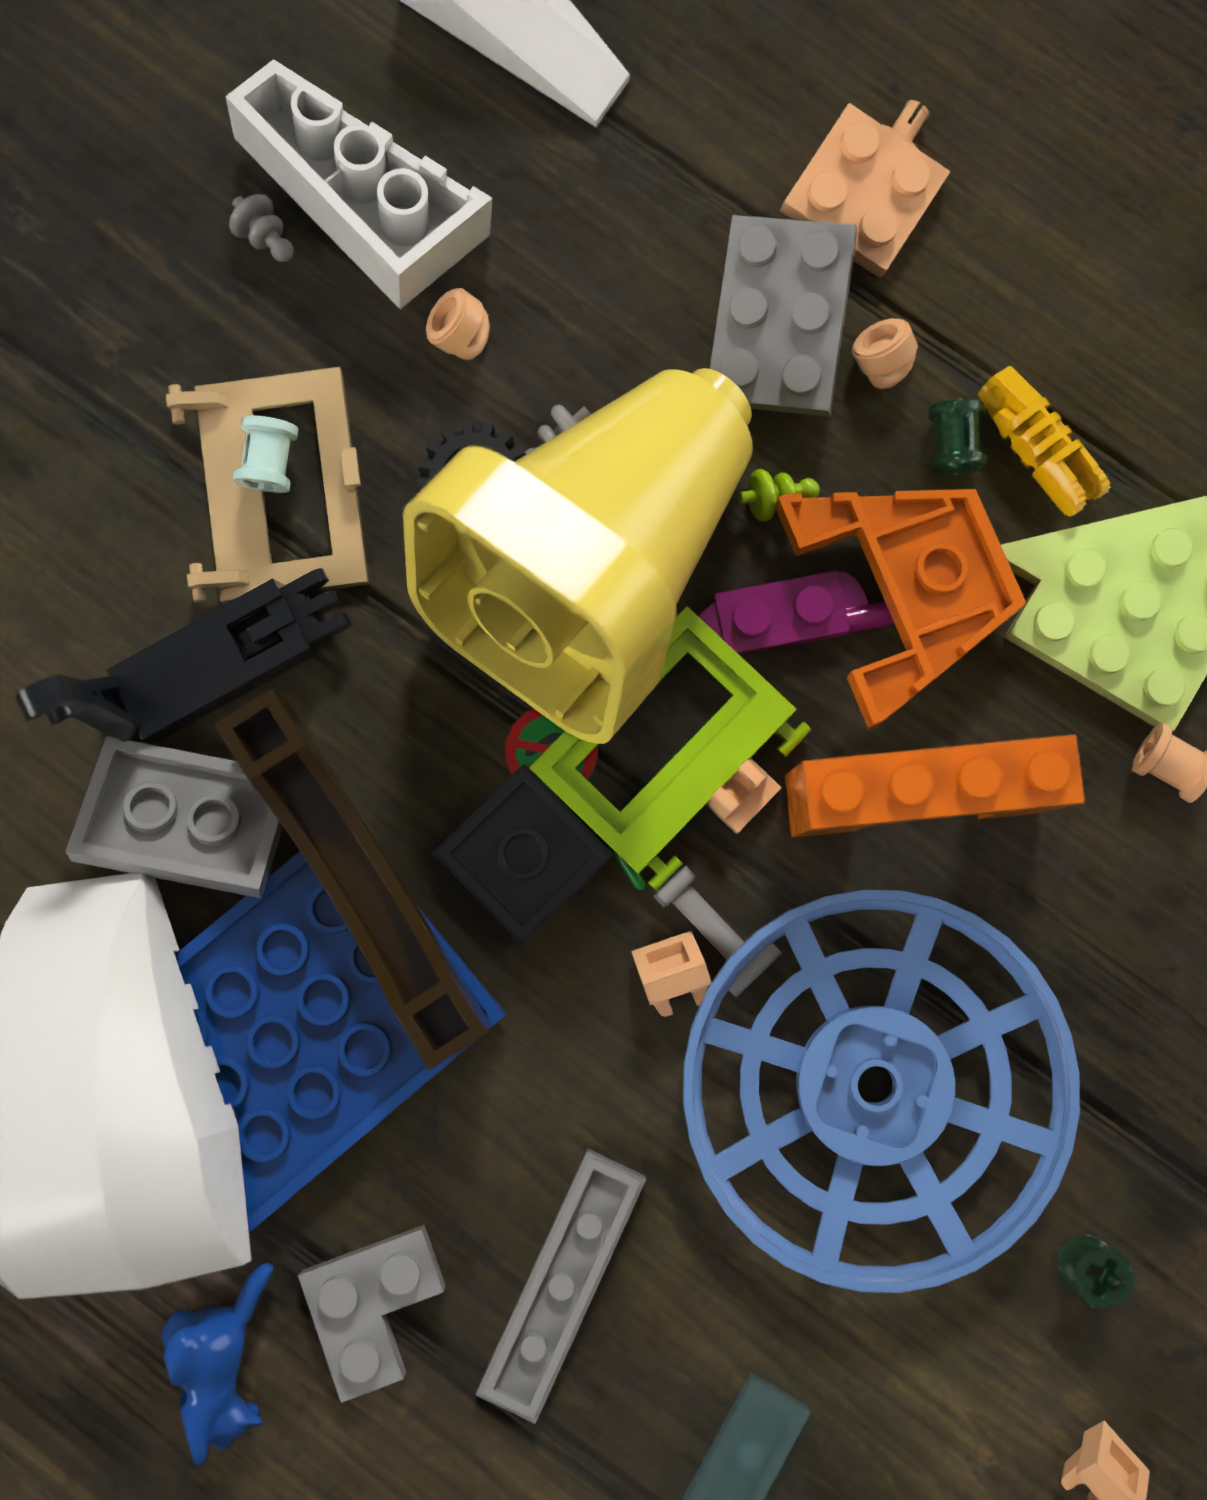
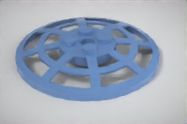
M858 890L824 896L786 911L755 931L728 957L713 979L712 984L706 989L691 1024L683 1061L682 1102L689 1141L704 1180L726 1215L753 1244L784 1266L824 1284L859 1292L902 1293L940 1286L977 1271L1007 1251L1037 1221L1057 1191L1073 1152L1080 1115V1073L1072 1034L1056 996L1037 967L1006 935L977 915L938 898L899 890ZM861 909L896 910L916 915L903 951L860 948L824 957L809 925V922L827 915ZM944 924L960 931L989 951L1014 977L1025 995L988 1011L981 999L961 979L942 966L928 960L941 925ZM785 935L801 970L790 976L769 997L756 1016L751 1029L716 1019L715 1016L724 996L742 970L768 945ZM859 968H889L895 970L884 1006H860L851 1009L833 975L842 971ZM921 979L930 982L947 994L964 1011L969 1020L936 1036L927 1025L909 1015ZM810 987L826 1022L812 1034L805 1047L769 1036L773 1026L786 1007ZM1037 1019L1046 1039L1052 1070V1112L1048 1129L1009 1116L1012 1103V1074L1007 1049L1001 1035ZM706 1044L743 1055L740 1065V1100L744 1122L749 1135L715 1154L708 1136L702 1104V1063ZM979 1045H982L985 1051L990 1075L988 1108L955 1097V1075L951 1059ZM761 1061L797 1072L796 1091L800 1107L767 1125L763 1117L759 1096ZM870 1067H884L892 1079L890 1094L878 1103L864 1101L858 1091V1080L861 1074ZM947 1123L980 1133L976 1144L964 1162L946 1179L939 1182L923 1151L935 1142ZM813 1131L828 1148L838 1154L828 1191L817 1187L800 1175L783 1157L779 1149ZM1001 1141L1040 1154L1032 1176L1015 1202L988 1229L971 1239L951 1202L962 1196L982 1176L996 1155ZM762 1159L768 1170L790 1193L810 1207L822 1212L812 1252L791 1243L763 1223L738 1196L728 1179ZM900 1163L916 1193L915 1196L907 1199L885 1203L853 1200L863 1164L886 1166ZM927 1215L947 1250L946 1253L929 1260L897 1266H864L839 1261L848 1221L860 1224L889 1225L916 1220Z

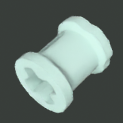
M254 415L243 417L241 420V430L246 433L242 464L241 468L234 470L233 481L237 485L257 491L289 492L291 481L285 477L290 442L297 440L298 427L287 421L271 417Z

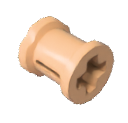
M1161 722L1152 729L1141 744L1133 760L1132 771L1140 776L1149 773L1178 789L1181 799L1192 803L1207 788V750L1202 752L1172 735V727Z

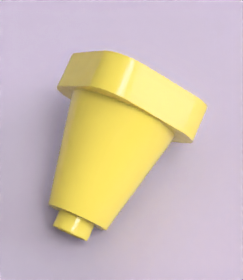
M702 368L689 373L683 370L669 369L654 375L515 462L483 447L469 446L463 448L406 505L403 511L407 590L414 607L427 625L446 644L554 724L584 741L595 744L607 743L658 684L676 618V604L751 459L753 444L748 425L751 421L752 413L746 396L731 379L718 371Z

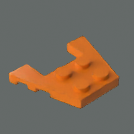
M976 489L895 491L893 496H858L857 492L833 493L832 497L802 498V494H785L778 497L776 501V511L795 556L852 536L858 537L906 649L902 653L852 670L847 676L868 730L878 727L1026 604Z

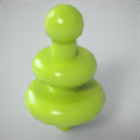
M757 469L748 480L747 491L738 493L739 504L749 503L753 516L761 522H766L775 513L778 497L785 494H802V498H816L820 492L819 484L810 478L803 479L799 483L794 484L791 476L786 473H779L772 479L769 472Z

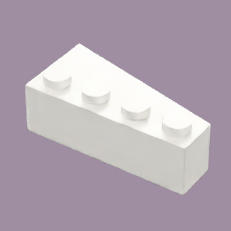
M274 59L225 96L234 139L399 309L408 304L490 236L492 197L474 186L471 190H468L447 176L446 168L427 156H424L422 160L394 143L391 133L374 122H371L368 126L343 110L342 102Z

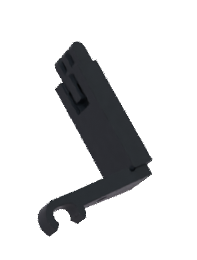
M323 568L310 571L287 585L272 578L106 670L109 676L88 680H80L65 675L51 676L27 686L14 697L26 721L38 718L46 713L51 725L73 717L122 742L128 740L135 742L140 740L158 742L319 654L317 645L345 631L352 623L346 612L336 614L322 622L320 616L340 604V600L334 590L324 592L313 599H310L308 595L328 583L329 579Z

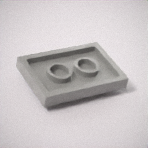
M732 215L710 369L718 371L731 379L742 390L751 409L831 417L857 239V226L855 224Z
M106 736L65 852L72 862L128 873H144L148 877L262 899L283 826L250 783L237 761L130 740L122 742L114 737Z

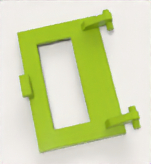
M688 606L675 618L659 682L688 653L733 696L620 812L575 769L599 744L584 741L566 731L529 767L547 787L637 874L648 866L655 873L648 884L656 891L683 865L675 855L666 864L657 855L711 799L710 797L733 777L738 768L747 759H750L774 733L783 740L777 750L784 757H787L812 731L805 722H802L795 730L786 722L797 709Z

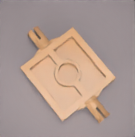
M909 100L906 103L904 110L892 128L878 123L849 103L780 209V212L792 220L855 224L857 226V239L853 262H856L878 278H881L950 173L948 169L918 150L912 142L923 123L929 117V111L923 105L911 124L908 123L920 103L915 100Z

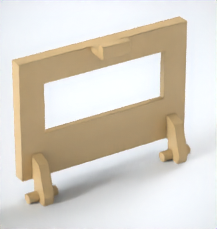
M340 367L195 386V391L182 392L181 386L178 384L168 386L169 394H166L167 407L171 410L172 423L184 424V412L197 410L216 571L203 572L201 563L189 565L190 574H187L188 587L192 589L194 603L206 602V589L218 588L220 602L227 604L272 578L287 585L308 572L323 568L329 581L313 592L370 584L357 487L361 486L356 447H352L343 373ZM314 403L333 555L272 563L263 491L245 488L233 481L234 470L241 468L246 433L241 430V420L245 416L254 415L253 411Z

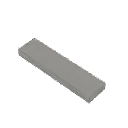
M587 1148L477 1388L476 1396L536 1424L646 1181L645 1175Z

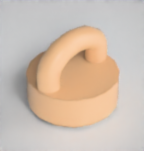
M455 288L446 292L437 301L431 310L426 325L427 339L431 344L445 353L454 354L463 360H472L483 351L490 329L488 314L483 308V304L462 288Z
M890 318L879 321L865 329L855 340L852 353L861 372L868 377L871 384L878 389L892 388L901 382L910 372L916 358L918 344L908 322L903 319Z

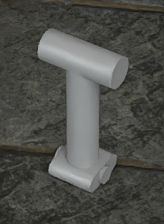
M687 866L681 867L654 893L653 897L662 907L668 906L672 902L727 960L744 941L690 885L696 877ZM773 943L768 945L742 970L729 989V992L737 998L782 954L781 951Z

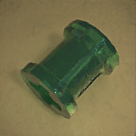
M968 398L951 399L935 403L929 407L928 419L930 422L935 423L936 456L930 461L931 471L938 475L949 476L976 473L987 468L988 457L981 453L979 419L985 415L984 402Z
M1090 1235L1075 1236L1068 1240L1059 1251L1057 1268L1063 1283L1079 1294L1090 1305L1100 1309H1109L1114 1305L1124 1304L1132 1295L1136 1281L1131 1271L1129 1259L1118 1250L1109 1247L1101 1239ZM1077 1257V1261L1073 1263V1258ZM1091 1264L1104 1267V1272L1099 1279L1086 1275L1087 1269ZM1115 1279L1119 1282L1117 1286L1112 1284Z

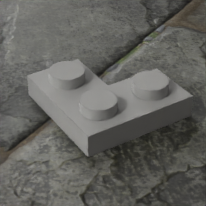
M425 1225L306 1268L298 1275L341 1403L401 1381L405 1377L406 1370L387 1313L443 1293L446 1287Z

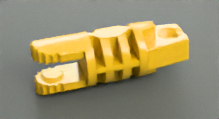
M1008 366L998 372L982 386L978 392V397L997 425L1000 436L1004 441L1011 438V450L1015 455H1019L1022 459V464L1026 468L1034 467L1033 478L1065 516L1071 517L1084 509L1083 506L1087 504L1085 502L1086 499L1090 500L1092 498L1096 500L1109 492L1111 482L1104 474V471L1100 469L1097 462L1079 439L1071 441L1070 435L1073 433L1068 425H1064L1061 422L1062 418L1056 411L1049 414L1047 411L1051 405L1045 397L1043 398L1012 366Z

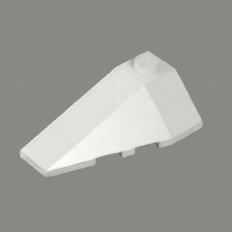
M400 0L594 127L598 126L630 80L629 72L570 0Z

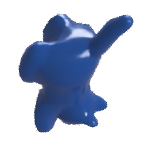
M261 1264L246 1278L233 1306H210L196 1312L180 1309L173 1313L164 1325L161 1334L165 1348L163 1351L172 1386L176 1385L184 1389L179 1398L180 1411L195 1466H199L207 1461L209 1443L220 1451L225 1450L237 1438L243 1436L249 1428L262 1425L263 1423L261 1417L257 1415L260 1412L258 1405L247 1403L240 1397L236 1391V1381L245 1345L246 1325L252 1317L262 1290L272 1276V1264Z

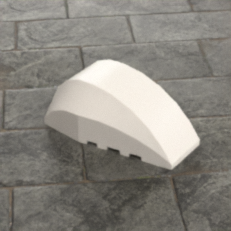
M127 873L27 887L7 919L0 935V1285L19 1299L145 1289L241 1266L251 1261L238 1124L231 1103L224 1104L215 1074L219 1073L220 1070L212 1046L205 1047L194 1014V1010L199 1009L191 984H184L174 954L180 950L156 879L148 877L144 873Z

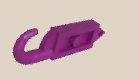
M837 570L716 593L713 597V603L698 615L740 656L844 636L851 632L894 624L885 601L869 604L865 592L858 581L848 573L838 572Z

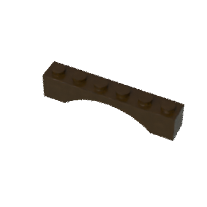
M271 688L215 723L216 729L244 774L287 831L330 896L368 961L393 1013L429 1071L487 1034L493 1026L289 701Z

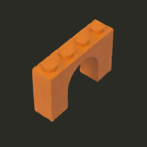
M1076 735L802 761L784 775L791 838L854 832L877 825L945 817L978 815V819L1038 814L1085 803Z

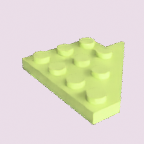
M1207 496L1002 544L1001 547L1012 572L1034 585L1026 599V604L1018 612L1004 638L1155 727L1159 723L1164 722L1172 727V731H1175L1207 675Z

